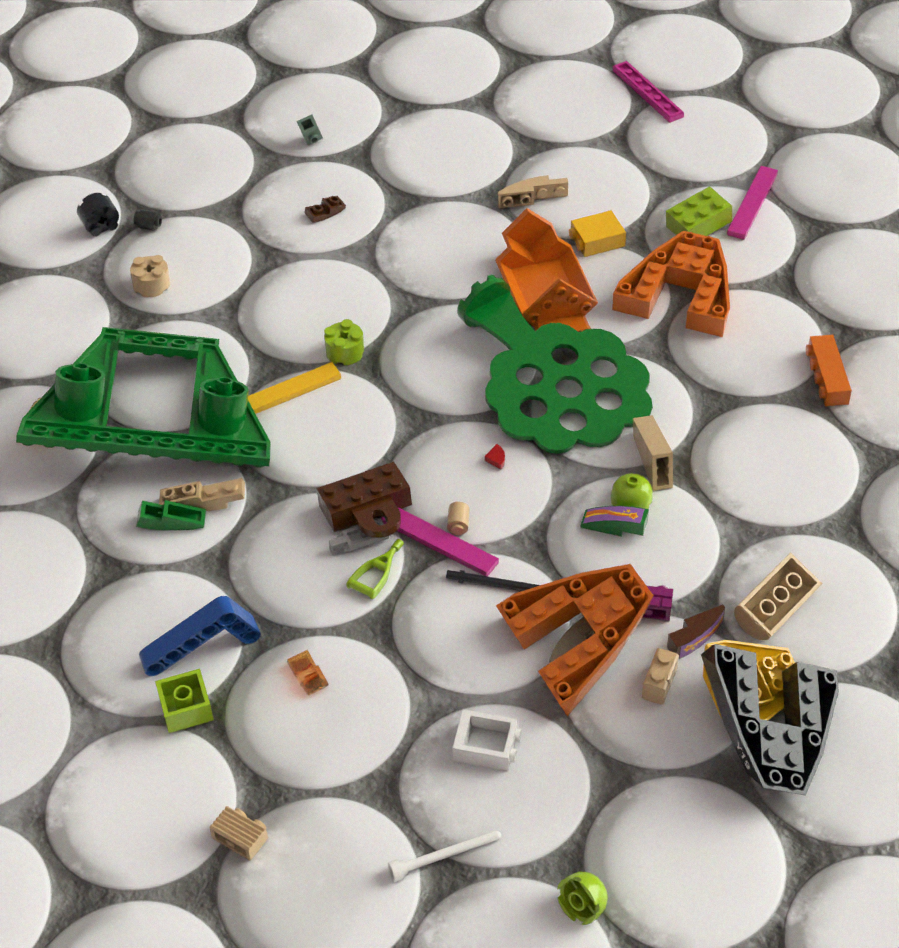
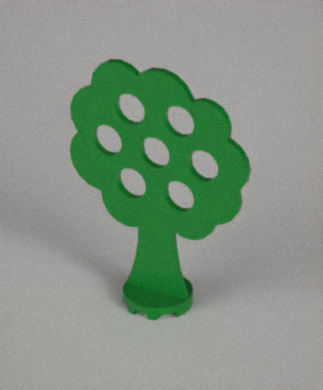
M494 275L487 276V281L481 284L478 281L471 286V293L465 301L460 300L457 308L460 319L469 327H481L509 349L499 353L491 361L489 371L491 379L485 388V401L489 408L498 414V424L509 437L518 440H534L546 452L560 454L571 450L577 442L588 447L610 445L620 438L624 427H633V418L650 416L653 405L652 399L646 391L650 383V374L640 360L626 355L625 345L612 332L603 329H586L578 332L571 326L562 323H549L535 331L520 313L510 293V286L502 277L496 278ZM568 348L576 353L578 359L573 364L562 365L554 361L551 354L555 349ZM598 360H607L615 365L617 372L610 377H600L593 373L591 364ZM531 367L541 373L542 380L535 385H526L517 379L516 373L522 368ZM572 380L581 386L582 392L576 397L567 398L560 395L555 386L560 381ZM602 392H612L620 397L622 404L616 409L607 410L596 403L595 397ZM527 400H537L545 405L547 411L541 417L531 418L521 412L520 405ZM568 412L578 413L586 420V426L581 430L571 431L564 428L559 419Z

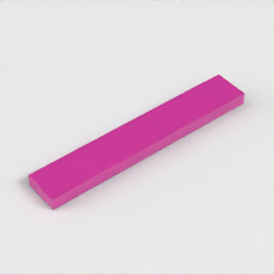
M628 61L613 66V72L669 123L684 117V112Z
M764 166L760 167L728 228V236L745 240L777 177L778 170Z
M398 508L401 514V525L397 530L398 532L483 576H488L498 565L499 558ZM382 517L381 520L383 524H386L387 522L385 518Z

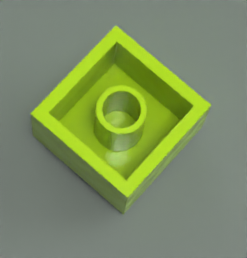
M200 669L155 681L168 733L214 720Z

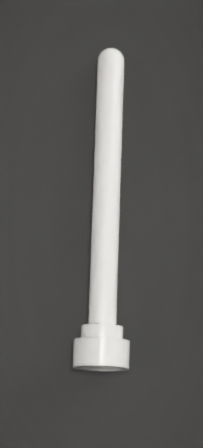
M495 830L406 862L403 860L399 861L398 859L388 862L391 878L394 882L404 878V875L408 874V871L499 840L501 833Z

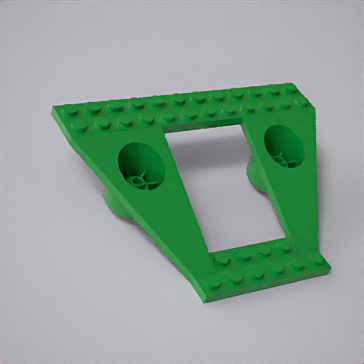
M102 327L101 334L73 364L61 366L55 371V384L22 418L16 435V443H22L25 446L35 444L43 445L47 448L56 446L64 447L68 450L76 448L86 449L89 452L99 450L107 451L111 454L119 452L128 453L132 456L142 454L153 458L163 456L174 460L181 458L191 459L195 462L206 460L216 464L227 462L238 466L248 464L259 468L269 466L271 446L266 432L248 401V387L237 381L219 347V339ZM119 350L128 354L140 352L148 356L159 354L168 358L174 356L187 360L197 358L189 434L107 426Z

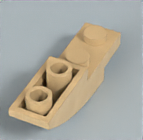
M546 175L514 183L498 192V208L534 205V200L568 196V179L549 180V176Z
M243 478L202 486L201 482L197 481L160 489L159 504L163 505L164 501L167 500L206 509V511L226 509L228 502L245 499V482Z

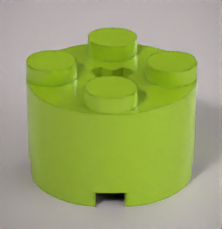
M344 319L342 322L325 328V349L329 361L334 364L339 362L344 365H352L361 360L364 352L363 331L358 325L349 319Z

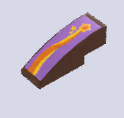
M722 604L684 619L682 629L668 634V650L677 653L680 659L700 648L722 624L725 606Z

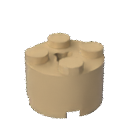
M161 255L134 258L133 264L130 267L133 289L136 293H141L143 297H156L169 288L168 265Z

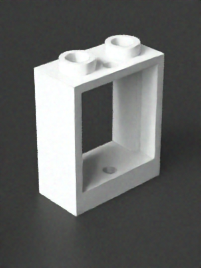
M463 709L452 748L453 761L508 771L510 762L514 763L516 759L517 749L514 748L515 742L519 743L521 738V729H518V719ZM471 727L508 733L504 752L467 746Z

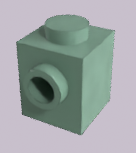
M312 114L297 121L307 145L323 139Z

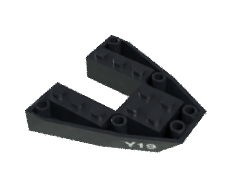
M718 644L712 645L701 654L724 726L746 773L763 788L806 796L823 756L839 692L837 670L795 662L782 671L785 724L763 720L759 717L756 653Z

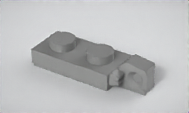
M381 519L374 520L376 524L384 525ZM358 526L341 531L337 538L329 540V549L332 555L342 553L343 551L350 552L389 539V536L382 538L369 537L362 533Z

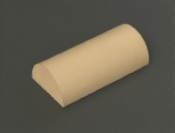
M790 552L736 606L734 610L735 618L748 635L758 640H768L823 583Z

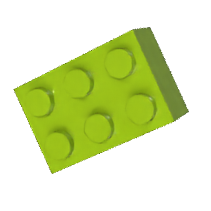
M710 186L666 210V227L675 235L682 231L708 236L732 222V205Z

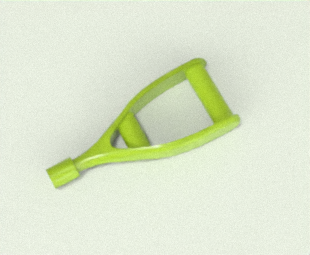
M397 539L388 552L361 565L348 579L346 587L357 590L369 596L370 599H375L387 582L395 552L400 550L404 542L401 539ZM373 567L384 571L382 578L374 589L357 581L365 572Z

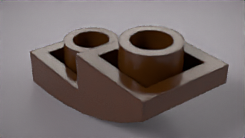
M338 196L322 198L320 205L305 207L304 213L312 223L340 213L346 208V205Z

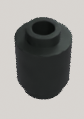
M140 210L135 212L133 221L139 228L157 230L162 224V217L159 212Z

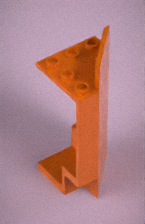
M526 208L502 232L507 248L495 259L504 281L510 286V293L524 319L534 327L535 331L549 323L569 325L578 332L591 329L585 315L598 302L571 245L558 237L551 222Z

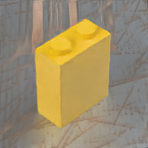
M612 210L571 220L569 236L575 241L578 251H581L584 257L625 247L626 231Z

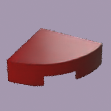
M496 444L485 455V461L499 469H502L505 465V452L501 446Z

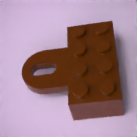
M395 462L316 488L319 507L334 532L358 525L361 532L369 537L382 538L390 536L401 525V514L398 508L402 509L412 505L410 486ZM383 516L387 523L378 525L375 523L374 518Z

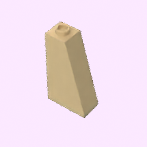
M653 415L633 418V437L652 490L673 488V452Z

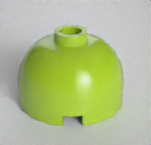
M629 473L620 476L614 482L611 491V503L613 506L649 509V505L653 500V491L651 484L645 477L640 474Z
M579 871L567 876L559 883L557 890L560 888L561 895L558 897V902L563 912L571 920L576 921L577 918L583 922L582 925H587L598 919L606 909L608 901L607 890L603 882L594 874Z

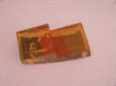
M308 650L287 659L290 669L308 696L329 686L318 665L316 666Z

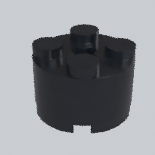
M92 193L82 200L81 206L78 205L77 215L92 236H98L104 231L115 230L118 227L119 213L107 195Z

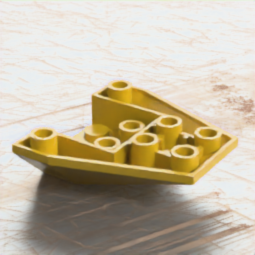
M722 640L705 645L704 651L712 645L718 644L755 652L760 719L768 721L784 708L782 671L795 663L788 648L731 640ZM703 664V678L721 717L705 666Z

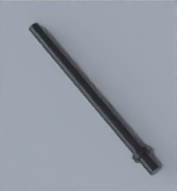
M447 570L446 573L447 579L458 580L459 583L465 581L519 591L540 586L465 573V570H460V572Z

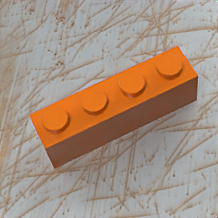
M834 335L810 336L809 345H806V355L810 357V368L815 373V384L819 385L820 399L823 398L825 406L849 405L852 390Z

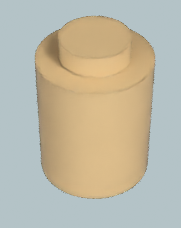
M453 502L448 508L447 530L454 535H462L468 531L470 508L464 502Z

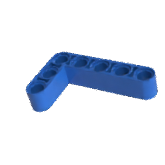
M227 596L215 598L140 651L139 657L145 674L156 676L224 629L245 644L256 642L260 638L261 633L253 615Z

